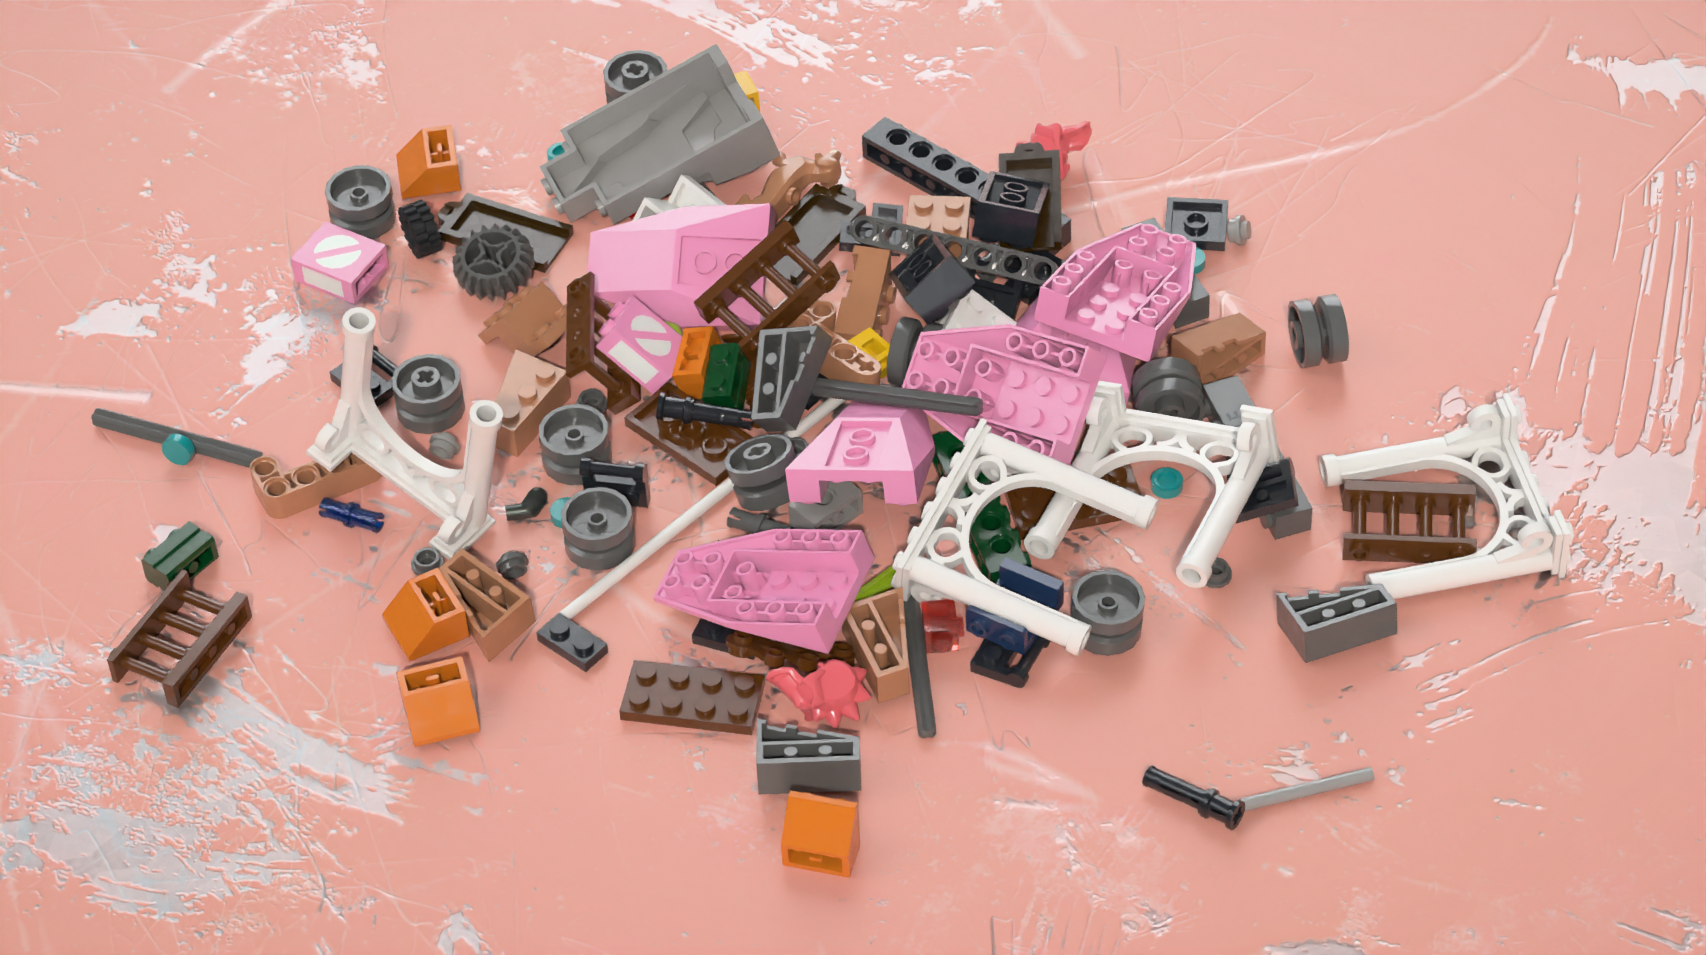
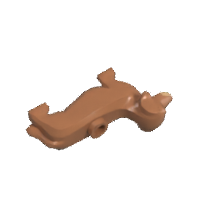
M831 150L825 156L821 153H815V160L800 155L786 158L785 153L779 151L780 156L772 160L773 165L779 166V168L772 171L768 176L761 195L750 200L749 195L743 194L735 205L771 204L776 212V223L791 205L795 206L798 204L801 192L810 183L820 182L826 188H830L838 183L842 173L839 162L841 157L840 151Z

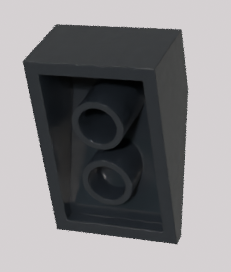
M990 171L978 200L972 236L979 237L980 240L988 243L1006 242L1017 249L1033 248L1050 183Z
M934 232L888 274L903 298L929 325L934 320L939 321L948 313L949 306L957 299L961 300L966 297L975 283L970 273Z

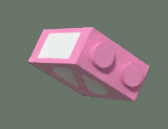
M325 222L315 231L310 239L291 258L295 281L354 305L389 268L386 245L329 222Z
M632 295L624 304L619 301L608 314L610 318L598 332L602 336L596 348L649 392L654 394L672 377L682 336Z

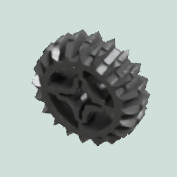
M494 223L491 229H487L482 225L480 232L471 230V237H462V245L455 246L456 255L452 257L455 278H457L458 284L462 289H466L470 296L476 294L480 301L488 296L493 302L498 295L505 300L506 293L512 292L516 294V287H526L525 279L532 278L531 269L535 268L534 251L532 246H530L528 238L522 235L517 228L511 230V227L505 224L500 229Z

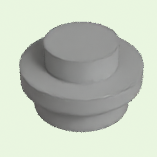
M1237 215L1236 218L1229 219L1228 237L1231 243H1237L1239 246L1245 245L1247 239L1251 238V223L1246 221L1244 215Z
M446 432L431 435L429 450L433 455L441 459L451 460L454 455L459 453L460 445L453 435Z

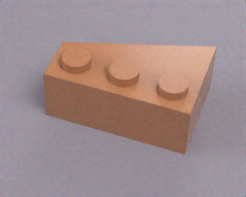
M854 245L852 252L854 256V272L848 271L846 281L851 283L846 298L842 297L834 329L836 334L847 341L869 327L882 337V325H887L889 321V303L894 304L897 287L892 285V279L888 275L891 272V251Z
M1239 312L1173 335L1171 357L1185 359L1195 365L1200 373L1202 385L1230 378L1265 354L1266 332Z
M517 349L515 350L495 403L503 411L502 425L497 432L495 448L516 457L526 449L539 434V425L543 418L552 410L564 406L571 398L569 378L566 376V370Z
M463 548L439 567L440 572L463 606L466 613L468 630L488 662L536 622L530 597Z
M903 587L853 602L842 625V633L847 643L853 647V651L856 654L855 658L860 668L867 670L865 678L878 703L909 694V666Z

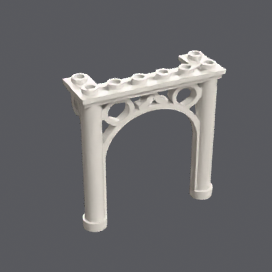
M362 307L351 308L345 312L342 319V332L345 337L340 400L338 401L332 424L327 423L320 430L315 443L306 450V454L331 472L353 453L444 521L438 534L429 541V546L449 560L460 549L463 548L467 551L496 523V520L487 514L497 432L502 425L503 411L497 403L491 400H480L471 406L463 469L455 470L442 467L420 455L389 426L374 402L370 380L376 319L374 314L368 309Z
M1099 381L1086 416V423L1090 424L1082 447L1071 466L1101 478L1108 472L1130 463L1162 460L1182 463L1205 474L1215 485L1216 495L1176 568V575L1182 583L1192 588L1204 587L1212 574L1211 567L1265 466L1267 463L1278 462L1280 459L1273 410L1242 405L1240 408L1242 424L1239 428L1128 409L1125 404L1122 384ZM1128 440H1137L1144 442L1143 444L1132 448H1127L1124 445H1122L1124 442ZM1110 449H1114L1115 453L1107 456ZM1215 455L1232 457L1227 461L1212 463L1209 460L1210 457ZM1231 474L1228 482L1224 484L1222 476ZM1055 492L1039 522L1030 529L1025 537L1024 546L1026 550L1039 559H1050L1056 552L1083 503Z
M1509 393L1502 394V399H1497L1496 407L1484 404L1474 408L1467 416L1468 426L1447 433L1443 437L1340 456L1328 454L1319 457L1320 476L1326 488L1344 484L1345 480H1367L1429 468L1445 469L1473 480L1485 490L1496 507L1499 517L1498 530L1493 539L1476 553L1449 560L1366 574L1365 585L1383 584L1393 599H1400L1550 570L1551 575L1557 574L1558 578H1565L1567 563L1571 562L1569 543L1574 539L1573 528L1570 522H1565L1561 510H1554L1553 516H1550L1548 499L1546 496H1541L1538 477L1536 473H1531L1529 468L1528 454L1526 450H1521L1519 446L1517 424H1520L1522 420L1521 411L1518 405L1513 404ZM1473 457L1471 462L1463 460L1466 458ZM1484 461H1493L1500 466L1501 471L1489 473L1478 466ZM1508 477L1510 478V481L1514 489L1508 488L1504 485V483L1508 480ZM1522 507L1526 516L1514 515V511ZM1520 528L1521 530L1517 535L1519 541L1508 535L1509 531Z
M981 418L975 429L971 427L968 430L963 442L965 447L962 452L954 454L950 463L949 470L951 471L948 477H941L935 491L936 498L933 502L928 501L921 515L923 520L920 526H913L907 539V544L909 545L905 552H898L892 569L896 570L891 586L894 589L903 587V601L906 602L910 595H912L918 602L928 607H938L943 598L962 602L969 606L973 605L1025 627L1033 634L1066 647V652L1079 657L1088 641L1092 626L1000 587L987 579L975 565L969 548V534L975 519L989 502L1003 493L1023 487H1042L1061 493L1147 530L1156 514L1159 499L1149 495L1143 497L991 432V427L987 425V420ZM982 471L988 479L995 483L984 485L977 482L975 478ZM967 482L973 494L970 497L958 499ZM948 514L956 520V528H941ZM952 540L958 545L959 551L950 557H942L936 554L934 549L940 541ZM962 563L967 575L952 568Z

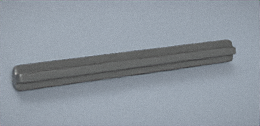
M817 378L812 390L814 396L975 417L983 412V400L976 397Z
M96 408L91 416L94 426L163 444L171 434H181L193 443L195 453L249 468L254 459L263 456L261 451L102 408Z
M910 595L908 601H904V613L919 737L923 739L927 737L933 738L936 735V723L920 602Z

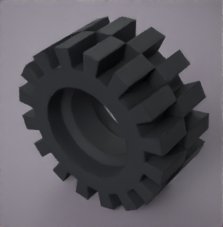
M423 199L398 208V218L402 224L400 226L402 231H404L405 240L408 241V246L412 249V253L417 259L442 250L441 234L437 229L438 225L434 221L435 217L430 212V207Z

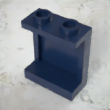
M1007 557L999 565V580L996 585L1056 611H1059L1064 603V581ZM973 605L966 609V631L1001 645L1007 650L1025 655L1039 637L1029 632L1025 627Z

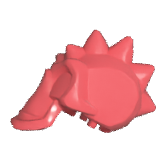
M1083 121L1076 125L1062 127L1059 123L1048 126L1037 123L1035 133L1031 134L1030 141L1017 142L1016 146L1020 143L1038 142L1043 146L1044 151L1059 150L1062 181L1066 178L1068 170H1070V164H1067V153L1069 151H1081L1087 145L1092 134L1091 122Z
M831 659L827 660L825 664L820 662L817 665L818 669L806 677H802L793 667H781L768 672L766 680L770 684H774L775 687H778L796 708H800L807 722L812 720L818 722L825 718L836 729L841 722L842 716L858 721L860 715L857 703L871 699V695L862 684L867 670L865 668L852 667L842 660Z

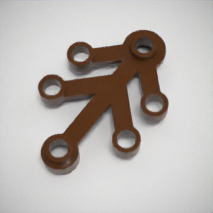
M738 630L726 637L729 654L738 658L755 656L764 661V664L769 667H782L786 659L797 665L798 669L802 671L814 672L817 670L819 658L842 660L854 667L856 654L853 651V647L846 643L834 644L829 654L780 641H769L773 639Z

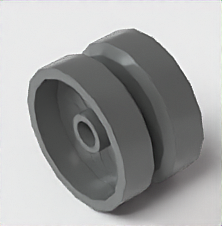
M643 50L626 51L614 56L607 62L603 70L607 104L666 72L667 65L664 60L652 52Z
M356 165L340 170L327 182L325 196L329 207L328 212L331 224L369 239H375L388 232L395 223L396 210L392 199L391 182L388 175L381 169L369 165Z
M1336 294L1317 296L1314 305L1308 298L1290 301L1288 305L1289 335L1293 353L1300 368L1319 366L1322 357L1329 364L1347 361L1349 356V335L1344 310Z
M900 318L895 327L888 353L887 379L890 385L902 387L920 333L942 330L944 324L932 322L923 328L919 319Z
M425 354L414 356L404 361L395 369L391 379L398 420L405 428L421 434L440 433L453 427L462 418L465 411L460 372L452 360L442 355Z
M1176 357L1158 358L1145 363L1137 369L1132 377L1131 388L1135 410L1202 421L1205 417V401L1202 393L1201 376L1196 366L1189 361Z
M569 404L552 410L543 418L539 425L542 463L547 475L556 482L566 485H583L582 476L579 473L582 457L593 458V461L612 463L608 422L604 415L594 407L583 404Z
M781 434L757 436L742 442L726 456L724 465L731 482L734 484L733 490L742 508L749 511H764L774 509L790 501L785 469L797 456L788 437Z
M604 487L588 488L575 493L565 502L561 510V522L565 551L573 563L589 570H608L618 566L632 555L635 548L632 508L624 495L616 490Z
M1111 570L1091 572L1080 578L1073 588L1070 617L1092 626L1090 636L1084 647L1085 650L1093 654L1110 656L1122 654L1135 646L1141 637L1145 595L1142 586L1134 578L1122 572Z

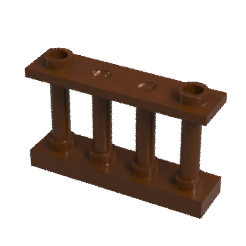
M786 220L693 302L700 316L708 324L719 317L742 338L738 345L748 361L758 354L760 330L787 328L824 293L830 292L841 279L835 264L831 260L820 268L796 246L800 243L794 227ZM788 255L811 276L799 289L773 267L784 256ZM763 276H766L788 297L775 310L751 288ZM738 297H743L765 317L753 330H750L728 309V306Z
M590 271L567 285L566 376L572 378L584 370L607 388V409L617 415L640 401L639 382L596 348L598 342L594 339V333L601 338L602 335L598 332L604 324L594 317V311L607 321L610 318L608 314L611 308L594 294L595 275ZM594 355L607 365V372L594 362Z
M1345 480L1343 511L1353 512V534L1344 533L1342 560L1433 563L1476 553L1477 538H1466L1465 516H1474L1476 485ZM1367 512L1386 513V535L1366 534ZM1399 513L1419 514V536L1399 535ZM1432 515H1452V537H1433Z
M181 570L176 578L167 584L165 591L120 645L111 651L107 662L112 681L119 683L129 670L161 683L167 704L179 708L252 618L248 596L236 591L231 599L223 604L193 592L188 572ZM186 602L217 616L210 624L204 626L181 617L176 613ZM168 625L196 636L198 639L191 647L186 649L157 636ZM147 648H151L180 661L172 670L167 672L138 659Z

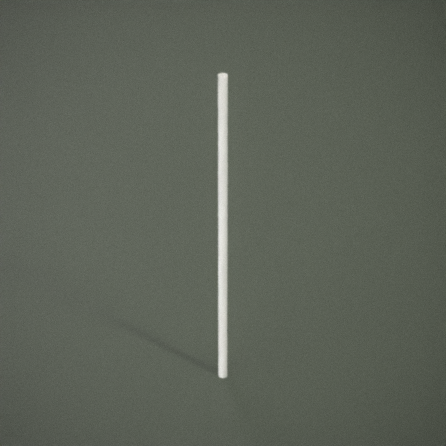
M828 398L800 420L796 430L787 431L783 436L789 439L801 437L846 400ZM727 478L559 613L570 620L732 492L734 484L730 478Z

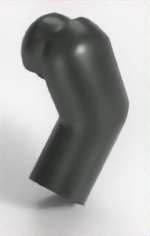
M540 487L532 488L521 504L506 505L507 521L537 517L547 502L548 495L546 491Z

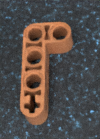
M817 300L787 327L817 325L833 338L819 372L828 379L880 385V363L834 332L836 307L833 303L826 300Z
M353 453L331 472L315 460L283 472L278 461L271 456L258 457L250 464L255 493L267 514L274 519L287 518L372 484L382 477L379 472Z

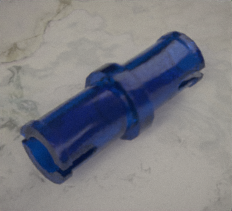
M325 497L319 505L320 509L326 510L319 511L321 517L342 522L348 528L356 526L378 533L384 525L383 521L377 520L384 519L383 513L361 508L355 502L347 504Z

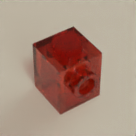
M947 599L921 602L926 654L959 651V637H965L963 617L956 616L955 601Z

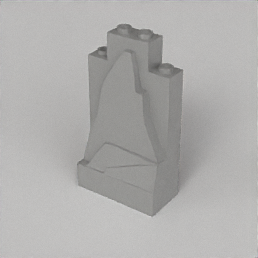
M716 43L561 129L560 131L565 139L561 146L565 152L539 166L545 176L540 181L548 195L555 194L556 197L552 198L551 201L559 215L565 212L571 223L598 208L602 217L608 214L612 223L616 224L636 213L644 197L661 199L672 193L681 174L689 175L698 183L713 181L717 185L750 173L780 156V153L762 115L752 99L749 100L737 82L727 59Z

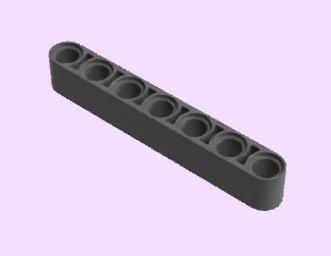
M858 216L850 225L851 236L860 244L872 248L887 249L893 253L906 256L918 247L922 238L929 237L934 232L948 249L954 244L961 245L962 253L957 259L966 270L1041 287L1047 281L1038 279L1037 271L1041 266L1050 265L1052 268L1051 276L1059 268L1055 262L1047 257L872 216ZM866 223H871L873 226L872 234L868 238H861L859 234L860 228ZM895 230H901L903 234L901 242L897 245H891L889 242L890 234ZM983 251H990L992 254L991 262L986 266H979V254ZM1013 258H1020L1022 261L1021 269L1016 273H1009L1007 269L1009 261Z

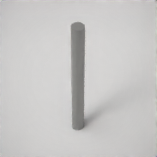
M1372 767L1240 798L1239 800L1245 803V811L1373 781L1375 776Z

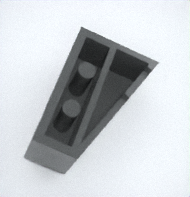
M819 326L760 330L751 420L766 432L792 431L797 429L833 340Z
M1383 584L1340 587V593L1320 595L1319 590H1308V596L1287 597V592L1276 593L1278 625L1305 663L1397 634V603Z
M757 718L756 766L759 795L787 794L790 790L802 793L862 791L859 737L819 729L817 734L798 731V726L787 724L786 729L767 725V720Z

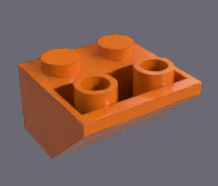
M452 124L422 128L396 154L402 199L461 191Z
M438 568L407 580L382 613L384 622L409 662L470 637L465 610Z
M462 656L396 672L414 747L480 732L470 683Z
M790 790L781 839L783 866L850 878L860 848L858 803L842 798L834 799L809 792L802 793Z

